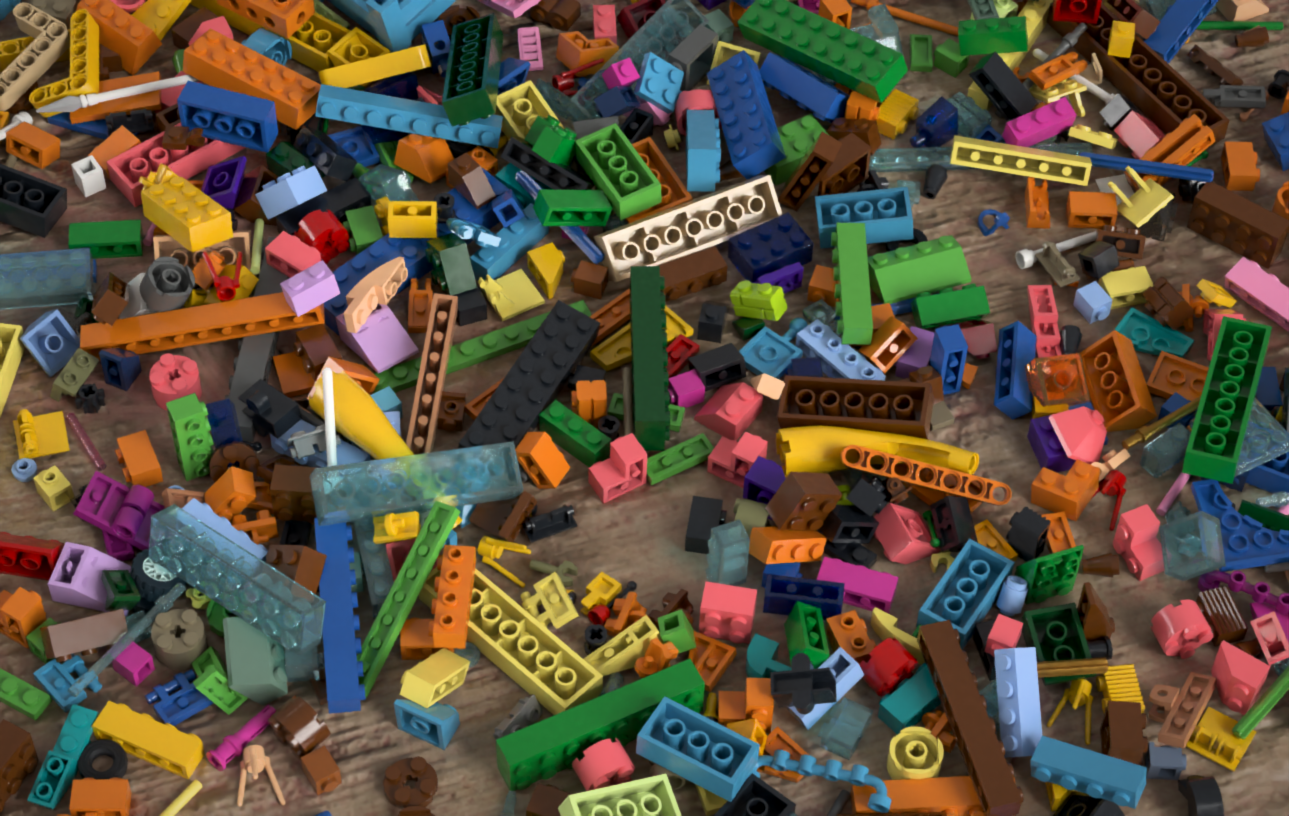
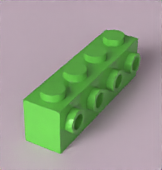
M193 393L166 403L177 461L186 481L203 477L210 473L209 460L214 452L212 448L214 443L209 432L211 427L206 417L208 415L204 401L199 402L196 394Z

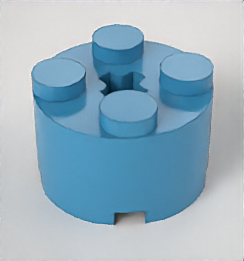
M259 28L248 39L242 41V45L288 68L285 64L287 59L291 60L292 46L283 37L264 28Z

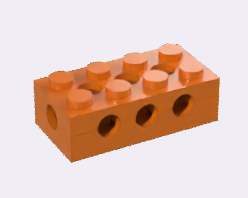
M217 0V4L287 39L315 13L314 0Z

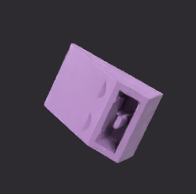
M378 304L357 333L347 332L343 313L336 316L340 339L378 374L419 353V349L387 305Z
M66 542L48 582L52 601L108 612L105 610L107 591L101 580L102 570H128L130 573L131 566L92 547ZM123 610L124 615L127 616L129 610Z

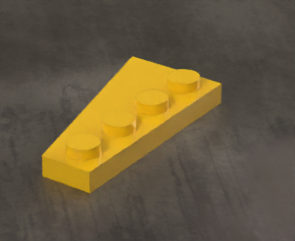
M666 305L665 309H661L666 313V328L662 329H665V332H667V346L680 334L685 337L693 335L694 329ZM630 323L590 351V358L604 370L609 371L632 361Z

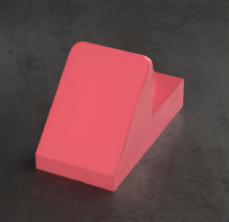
M1275 611L1250 621L1269 666L1289 658V642Z

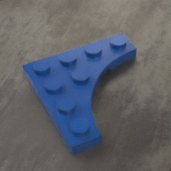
M1209 479L1192 482L1191 490L1220 572L1289 562V531L1281 529L1280 532L1262 527V523L1247 515L1242 516L1232 507V502L1225 495L1217 480Z

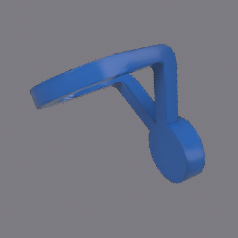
M989 209L981 212L977 223L982 234L988 236L993 234L999 226L1009 229L1010 226L1007 222L1010 220V217L1005 212L1000 213ZM986 215H995V224L988 229L983 223V218Z

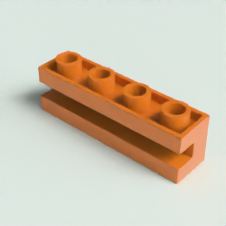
M1193 114L1190 118L1184 119L1172 133L1166 134L1155 147L1149 148L1139 160L1186 166L1215 142L1213 131L1207 125L1204 127L1201 119ZM1125 171L1124 174L1127 182L1138 191L1140 187ZM1137 173L1144 182L1151 178L1160 186L1172 178Z

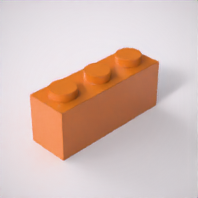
M777 526L754 527L750 534L746 552L764 564L820 561L827 537L818 531L779 530Z

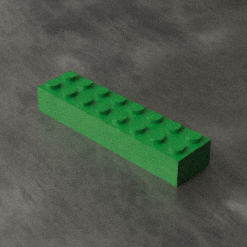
M755 0L737 21L745 39L880 103L883 102L908 71L902 53L786 0Z
M1223 316L1187 445L1182 473L1233 484L1268 349L1272 326Z
M687 659L497 739V768L510 792L524 790L534 782L541 779H550L556 773L565 769H573V761L576 758L579 761L585 757L583 751L602 740L610 738L613 743L615 738H618L624 747L629 742L637 739L638 733L664 696L700 713L703 711L705 682L692 660Z

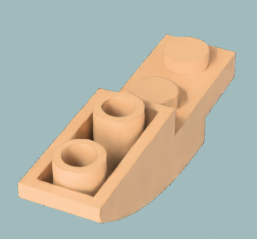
M397 257L376 268L360 280L346 295L348 307L343 314L347 332L357 333L378 304L387 305L390 299L395 296L398 288L406 281L408 276L404 257Z

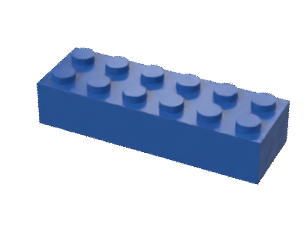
M743 50L707 72L733 166L748 180L786 158L758 65Z

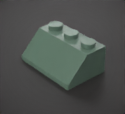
M265 616L227 617L223 619L228 687L262 706L287 694L288 678L285 670V652L283 650V631L281 626Z

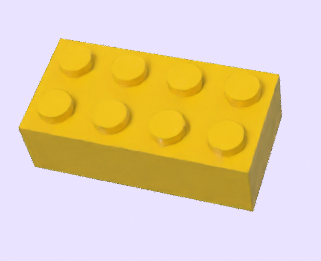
M175 177L168 182L152 185L150 188L141 191L144 216L193 253L233 238L231 212L183 177Z

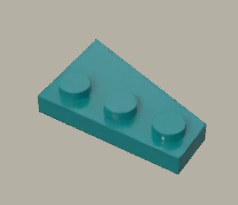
M1133 307L1130 308L1114 329L1132 340L1136 351L1157 356L1160 355L1161 351L1184 358L1194 344V339L1173 330L1167 325L1163 327L1159 321Z

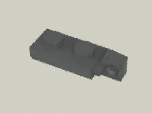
M1220 85V88L1203 89L1202 93L1209 102L1217 107L1265 108L1266 106L1264 86Z

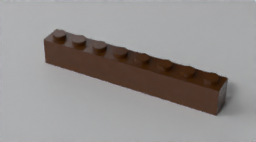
M950 620L920 626L917 637L918 645L985 816H1012L1019 814L1021 803L1024 801L1023 792L1020 786L1015 784L1014 770L1011 763H1007L1005 759L1003 742L996 737L995 722L992 717H988L985 697L978 692L977 678L974 672H970L966 651H962L960 647L958 630L953 629Z

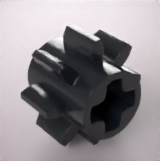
M95 383L83 384L75 396L76 408H83L85 414L98 413L101 406L106 405L104 389H97Z

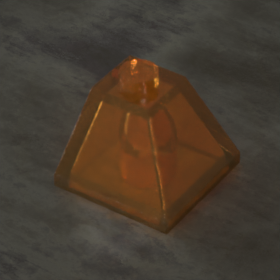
M1080 353L1035 358L1025 365L1029 390L1043 407L1090 401Z

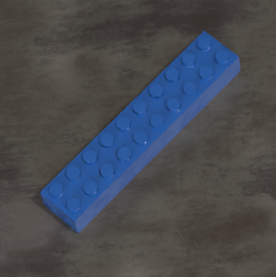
M482 168L496 197L510 190ZM455 188L447 192L455 200L453 207L455 218L484 226L488 230L500 222L492 209V201L476 209ZM438 222L437 237L452 233L446 224ZM388 233L332 273L335 276L340 294L324 302L325 324L339 336L336 316L344 313L348 307L346 295L360 280L381 265L397 257H404L408 276L406 281L398 288L395 296L411 285V278L419 280L433 270L432 262L429 263L427 260L425 249H428L426 241L434 238H389ZM462 239L466 245L474 241L472 239Z

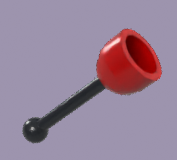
M629 581L627 587L606 606L598 604L592 607L587 613L589 620L594 625H605L607 619L610 618V609L613 607L615 599L623 598L629 591L636 590V582Z

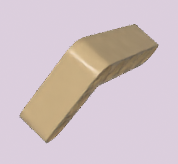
M26 2L17 4L13 9V14L19 29L35 38V40L0 74V111L8 110L70 47V36L66 25Z

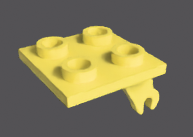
M1067 78L1045 90L1034 84L1028 90L1034 98L1046 103L1057 101L1060 99L1059 97L1068 94L1074 111L1077 114L1076 116H1080V118L1085 116V109L1082 106L1079 93L1087 90V88L1076 80Z
M1127 166L1125 170L1140 189L1128 199L1112 181L1108 183V186L1121 201L1117 206V212L1139 228L1142 224L1148 222L1156 212L1164 208L1174 196L1151 178L1144 182L1133 168Z
M522 268L496 280H493L490 275H486L485 281L482 277L478 280L480 290L502 321L545 303V300Z

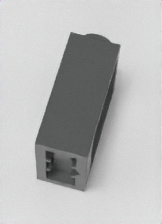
M701 24L669 54L668 63L684 72L680 87L682 92L691 91L707 75L706 73L710 71L718 43V34Z

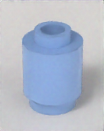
M1008 576L1007 580L1003 581L996 603L1001 613L1008 616L1021 613L1028 592L1025 579L1018 576Z

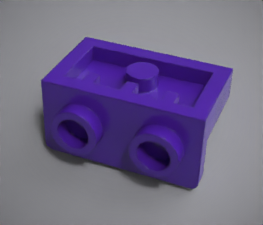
M800 262L786 265L782 269L762 275L757 281L752 283H770L772 286L782 287L783 293H787L802 287L804 268Z

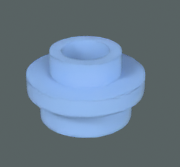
M19 459L12 465V474L21 482H29L37 473V465L32 459Z

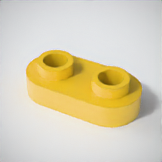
M386 196L377 199L374 206V211L382 222L380 229L383 237L389 233L388 207L390 200Z

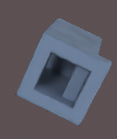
M1154 742L1148 743L1147 752L1144 755L1145 767H1147L1146 779L1179 780L1181 771L1186 770L1187 765L1186 754H1182V748H1173L1168 745L1155 747Z

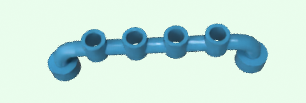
M775 750L774 756H758V762L748 776L749 778L753 773L760 778V773L756 770L761 766H770L778 771H796L803 776L816 775L822 776L829 781L842 780L850 782L855 786H872L876 789V793L870 795L868 807L880 813L889 812L892 801L887 796L885 783L879 777L869 775V769L863 765H853L852 771L842 769L843 764L832 759L827 760L826 766L817 765L815 757L805 754L801 755L799 761L791 760L790 753L784 750Z

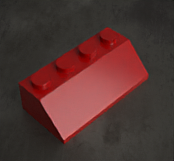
M0 532V573L49 581L65 544L53 539L43 540L32 536H17L7 532Z

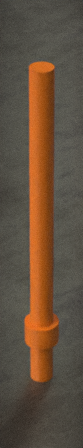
M851 0V3L866 7V10L872 12L879 11L958 37V27L880 3L879 0Z

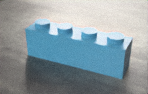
M532 203L524 209L525 216L506 228L503 227L496 234L501 238L498 247L490 244L488 248L482 246L470 257L474 277L477 281L480 277L485 281L486 275H490L493 280L498 279L549 233V226H542Z
M1043 735L1030 760L1032 777L1043 782L1048 781L1060 785L1068 790L1086 793L1093 798H1102L1123 807L1127 806L1135 809L1146 786L1147 767Z

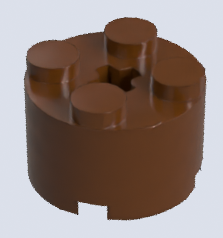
M296 695L289 699L267 720L275 730L273 734L282 744L288 742L292 746L290 750L299 760H301V757L311 753L331 735L324 721L319 725L320 722L316 717L318 714L301 697H296Z

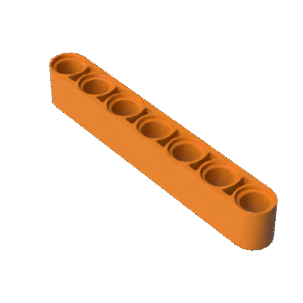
M849 445L840 453V461L847 468L885 478L896 477L901 482L995 506L1007 504L1012 497L1011 489L1005 483L858 445ZM848 450H855L858 453V461L855 464H851L846 460L845 454ZM873 456H879L882 459L883 466L880 470H875L871 467L870 459ZM898 462H902L907 466V473L904 476H899L895 473L894 467ZM923 468L928 469L932 474L931 480L927 483L919 478V472ZM946 475H952L956 480V485L952 489L944 485ZM971 481H976L980 485V492L977 495L971 494L968 490V485ZM996 487L1004 490L1005 497L1002 501H997L993 498V490Z

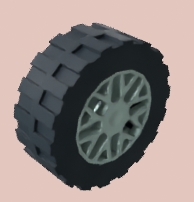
M164 548L145 549L143 552L136 554V558L132 561L130 575L141 598L143 597L150 602L168 603L171 600L175 601L183 594L189 569H187V563L182 560L183 558L180 555L178 556L175 552Z

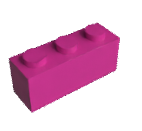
M1066 97L1007 122L1002 137L1007 144L1030 147L1070 129L1077 114Z
M824 557L816 579L814 595L873 611L876 607L889 614L896 594L899 577L887 572L871 570L862 565L846 563L837 558Z

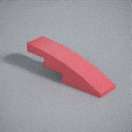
M1028 285L1031 329L1036 335L1035 355L1038 369H1042L1046 363H1051L1057 357L1063 360L1060 349L1061 337L1057 324L1058 312L1051 285Z

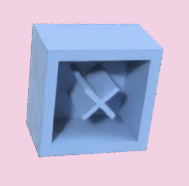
M315 165L308 169L305 166H301L291 171L293 176H291L290 172L276 179L277 184L273 180L262 186L263 191L255 194L268 220L327 191Z

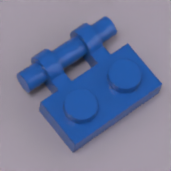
M192 669L184 674L178 673L174 676L173 680L163 686L161 684L155 686L152 692L145 695L149 705L157 700L160 701L153 705V708L163 724L169 723L175 726L214 704V702L196 689L194 683H189L196 679ZM179 688L181 689V690H179L178 692H176V693H174V694H172V695H170V696L168 695V694L172 693L173 691H175V690H177V689H179Z

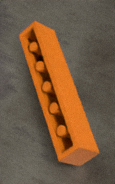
M970 776L882 780L887 788V796L892 800L889 812L887 813L946 812L947 816H985ZM852 784L850 792L852 814L880 813L868 807L870 795L876 793L874 787L868 785L860 787Z

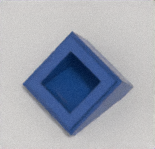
M989 124L975 138L1007 144L1004 138Z

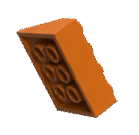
M651 137L632 144L660 182L662 202L626 218L628 223L693 200Z

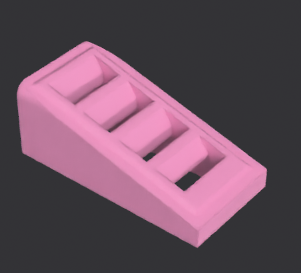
M518 28L517 42L520 60L537 59L538 61H528L531 64L529 71L543 70L539 28Z

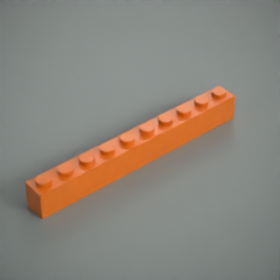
M280 292L117 319L112 326L108 323L104 325L100 322L81 325L80 349L101 361L99 352L103 349L120 348L132 351L138 355L325 324L324 303L298 317L286 302L284 293Z

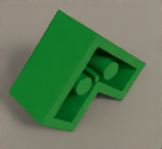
M550 115L547 117L538 116L524 140L533 145L532 151L548 162L569 166L576 154L575 141L578 140L576 138L578 134L567 127L563 129L559 126L560 121Z

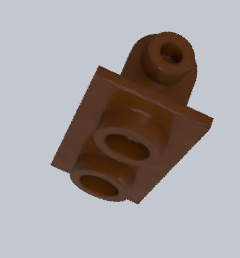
M892 477L883 480L886 484L887 503L898 504L909 497L907 492L912 487H904L900 479Z

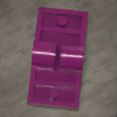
M98 471L94 472L73 515L141 550L164 548L171 551L177 540L172 520L173 515H167L165 506L154 501V494L151 490L141 485H133L129 488Z

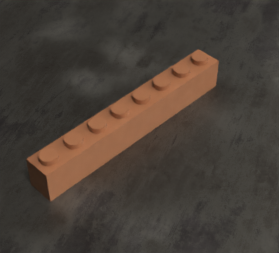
M437 293L433 295L406 441L407 446L428 473L458 310V296Z

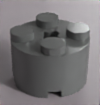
M160 257L154 260L147 269L139 288L141 297L150 311L166 312L183 308L195 285V276L190 267L187 265L184 267L174 257Z

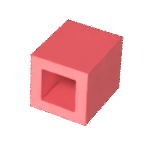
M998 614L988 636L985 652L995 657L994 650L1015 648L1021 635L1023 623Z

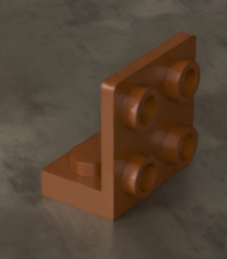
M493 478L471 514L469 521L503 541L514 542L524 525V521L527 520L537 504V500L528 492L524 491L522 493L499 479Z

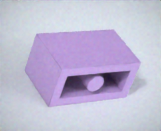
M323 260L280 283L286 302L298 317L340 294L335 276Z

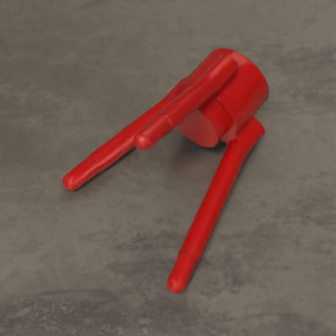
M601 58L570 71L553 75L552 87L555 93L562 92L563 96L595 97V92L571 90V88L574 87V79L579 77L575 75L576 73L604 62V59Z
M204 251L202 255L213 278L217 297L220 301L233 299L236 295V289L240 288L239 278L242 252H238L234 280H232L228 276H217L207 252Z
M1117 470L1109 471L1105 479L1099 482V487L1093 495L1094 497L1101 489L1102 494L1109 496L1117 495L1109 527L1110 531H1113L1115 528L1122 498L1126 493L1124 488L1126 477Z

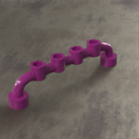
M1214 570L1200 575L1198 588L1202 592L1215 588L1218 589L1221 581L1228 584V588L1233 592L1243 591L1252 595V599L1257 603L1266 602L1275 606L1280 614L1285 615L1289 613V593H1282L1279 597L1269 593L1270 586L1267 583L1258 582L1254 586L1246 582V575L1241 571H1234L1229 574Z

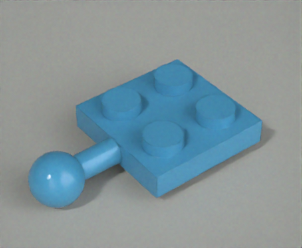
M648 52L644 55L639 73L640 78L637 80L634 94L668 114L674 112L678 96L682 92L680 87L684 72L652 52Z
M794 318L789 324V330L782 337L765 326L739 350L744 357L745 368L757 376L765 373L780 379L803 355V350L790 343V341L797 336L798 332L808 326L807 322L802 318Z

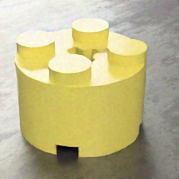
M912 726L902 729L891 740L888 752L887 771L892 780L938 778L944 755L942 742L939 738L936 739L931 734V731L923 727Z

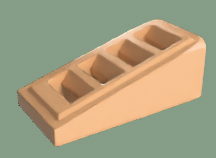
M765 373L751 378L750 381L758 393L774 400L779 399L785 385L783 381Z

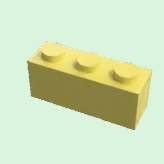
M443 648L404 672L401 678L402 688L399 695L428 708L464 683L471 661Z

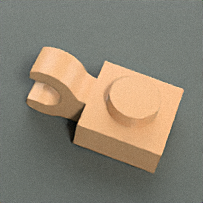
M1125 448L1118 452L1113 449L1102 457L1104 460L1102 463L1094 462L1090 465L1100 468V481L1109 471L1127 460L1130 454Z

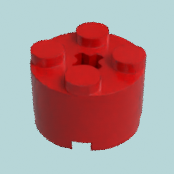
M319 209L307 214L298 223L300 226L298 232H294V236L298 237L301 242L316 248L320 252L321 261L323 260L325 264H328L338 254L347 251L350 246L348 231L330 210L322 212Z
M889 637L869 653L871 657L866 664L863 660L860 663V667L864 673L862 679L878 696L883 698L888 693L892 694L895 691L894 687L905 678L910 679L913 677L914 674L911 671L919 663L895 637L893 639Z

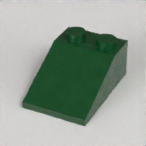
M1075 602L1024 612L1021 619L1023 623L1022 633L1026 647L1036 648L1037 662L1091 658ZM1096 674L1042 677L1041 679L1046 686L1095 677Z

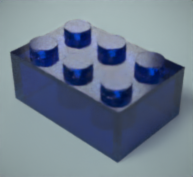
M788 212L729 238L728 258L742 276L752 283L757 281L762 275L782 269L786 265H792L797 262L805 265L811 262L814 243Z

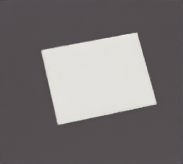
M1125 174L1095 179L1100 192L1114 193L1108 186V183L1112 181L1128 199L1134 194ZM1116 196V203L1118 206L1121 203V201Z

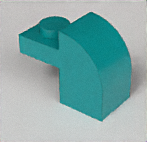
M755 633L747 649L745 668L748 678H770V672L791 670V667L776 661L779 651L778 642Z

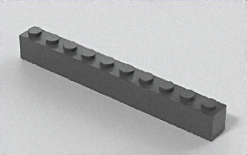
M268 237L267 245L262 247L261 259L263 261L260 265V272L257 274L259 280L252 290L254 297L283 292L280 283L290 278L266 262L265 247L276 237ZM280 331L241 337L239 339L238 351L240 353L239 356H235L233 365L235 373L234 376L231 375L229 378L230 393L225 395L224 398L225 413L221 414L219 418V429H223L224 436L254 442L256 430L253 426L252 418L242 412L247 405L239 400L238 397L259 379L268 383Z

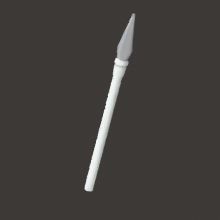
M183 75L98 94L67 96L36 109V112H74L81 107L86 108L87 105L91 106L99 102L184 85L187 81L198 82L200 80L190 75Z

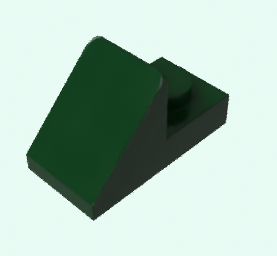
M102 570L101 580L107 591L105 610H131L140 601L141 596L129 571Z

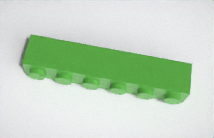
M837 223L836 232H831V246H835V249L832 250V263H836V267L833 268V281L838 282L834 287V298H839V302H836L835 307L836 316H840V320H837V334H841L842 344L871 345L873 321L865 223Z

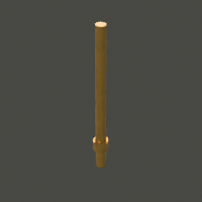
M1201 396L1148 427L1143 426L1135 431L1134 435L1122 441L1123 448L1128 450L1138 443L1147 442L1152 439L1155 433L1197 410Z

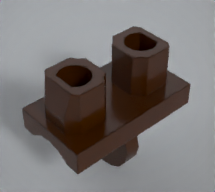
M681 589L677 594L668 592L662 601L664 609L662 611L652 610L648 616L659 632L658 618L681 609L689 623L693 624L694 620L691 614L694 608L688 600V591Z

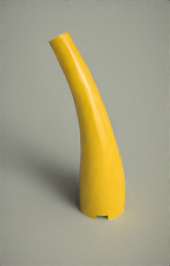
M332 371L335 430L385 466L423 507L432 508L435 501L452 506L431 475L394 429L374 399L344 371L342 373ZM321 377L314 384L317 389L313 398L309 397V405L325 421L323 380ZM458 516L452 529L462 522L460 516Z
M822 425L778 429L779 433H776V452L780 456L781 463L784 464L781 467L785 478L790 472L830 473L849 469L840 461L841 451L849 445H858L971 475L975 473L979 464L978 453L949 444L902 434ZM848 450L845 458L849 463L855 464L858 461V453L855 450ZM873 456L870 459V465L883 464V461L879 456Z

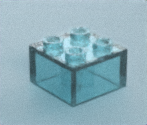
M1199 511L1159 527L1165 574L1181 581H1186L1226 566L1219 518Z

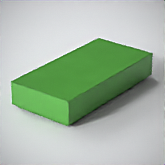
M910 34V71L932 72V35Z

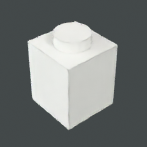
M93 155L71 164L75 183L85 197L106 189L103 169Z

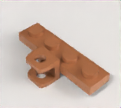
M1190 672L1180 693L1179 688L1160 684L1154 686L1149 695V701L1153 703L1149 711V718L1164 723L1158 734L1159 743L1185 748L1216 687L1215 677ZM1164 693L1166 696H1159L1158 694Z

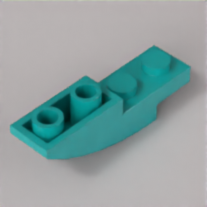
M75 704L72 705L53 751L49 750L27 799L28 802L54 810L79 771L78 760L85 746L91 743L89 739L93 732L92 724L99 716L97 711Z

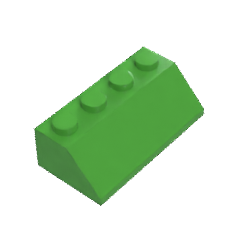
M952 235L942 236L938 239L920 242L908 247H900L885 253H877L874 256L868 257L870 287L883 304H892L917 297L916 295L920 293H933L971 282V275L962 247Z

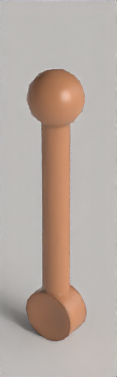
M1265 92L1266 100H1268L1270 95L1268 92ZM1249 108L1246 112L1240 113L1239 120L1246 122L1249 115L1256 108Z

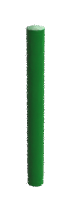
M1202 21L1196 30H1250L1258 25L1260 27L1265 26L1267 30H1283V22Z

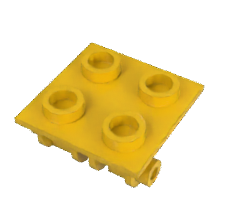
M27 409L19 411L17 420H14L13 423L20 459H31L70 451L63 411L32 417V414Z
M1208 707L1198 725L1195 726L1186 747L1234 772L1257 731L1252 730L1245 739H1238L1232 732L1233 727L1238 721Z

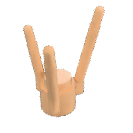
M250 745L243 749V760L240 762L241 772L237 805L241 807L243 804L247 770L253 774L254 779H257L258 773L263 771L264 768L268 773L280 804L285 805L282 791L271 767L270 757L265 756L264 748L260 745Z

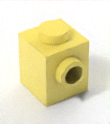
M55 465L47 470H43L33 478L37 493L53 512L71 502L70 499L74 498L70 482Z

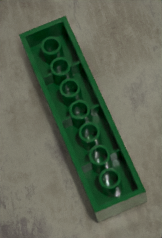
M495 13L453 26L442 105L451 126H463L470 123L471 120L478 118L486 119L496 112L504 35Z
M630 266L634 436L645 451H664L665 441L670 439L668 352H666V348H663L667 347V332H665V329H662L666 328V313L664 310H661L665 309L664 291H660L665 289V278L660 276L659 266Z

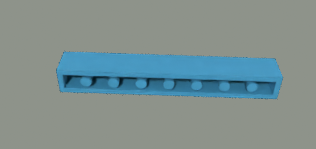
M321 84L315 115L316 117L498 148L503 116L493 114L486 119L478 118L471 120L470 123L463 126H451L443 105Z

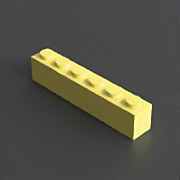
M955 135L950 155V164L1083 186L1088 185L1092 166L1089 157Z

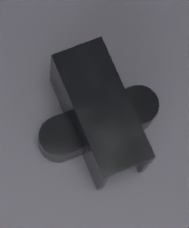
M259 379L238 397L239 400L247 405L242 412L252 418L255 430L262 437H266L270 433L278 439L302 419L298 403L262 379Z
M805 653L794 655L791 660V670L770 672L771 696L779 708L795 706L800 714H808L813 710L814 704L837 702L836 679L830 668L813 669V664Z

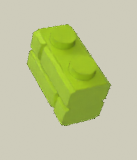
M748 280L741 281L730 294L736 316L778 321L787 310L782 287L772 286L770 283L756 284Z

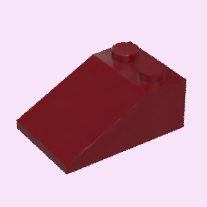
M640 0L624 7L616 17L628 39L643 56L648 52H652L661 59L668 61L669 54L685 39L665 0Z

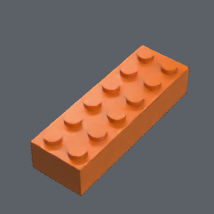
M211 28L184 50V73L213 87L274 101L277 121L295 130L316 112L321 84Z

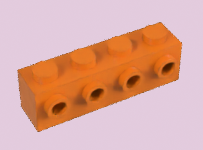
M444 545L443 555L438 556L437 570H441L440 577H435L434 591L438 592V596L432 599L431 613L435 614L434 621L430 620L428 635L433 637L434 647L466 649L476 567V547Z

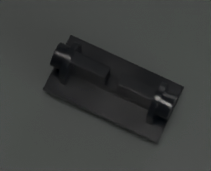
M146 108L130 111L131 115L126 116V112L109 113L110 115L105 116L108 136L122 125L131 133L154 131L152 111Z
M565 504L563 507L533 518L528 517L524 521L523 529L530 543L577 527V523L572 516L574 515V509L572 505L567 506Z

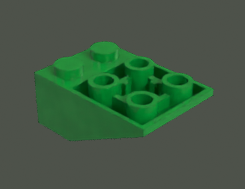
M1083 545L1036 558L1016 566L1014 576L1021 577L1027 581L1026 587L1028 592L1024 601L1026 605L1034 602L1041 603L1047 598L1057 595L1064 596L1073 591L1084 550Z

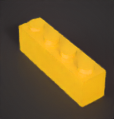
M108 701L92 724L96 740L108 739L115 741L126 753L188 780L205 755L202 740L195 734H185L169 723L162 724L155 721L153 717L146 713L139 714L132 711L123 703L116 704Z

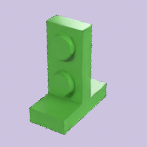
M212 646L191 663L198 676L193 682L196 689L228 715L248 699V697L228 687L227 669L218 651Z

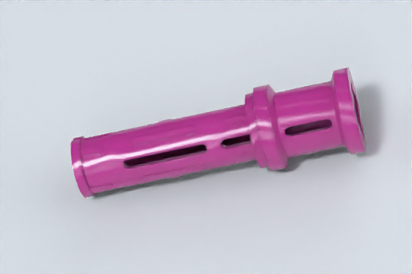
M266 705L239 731L233 735L225 736L222 744L214 751L209 750L206 754L211 765L219 771L225 770L226 764L235 756H241L244 747L270 725L267 720L276 710L272 706Z

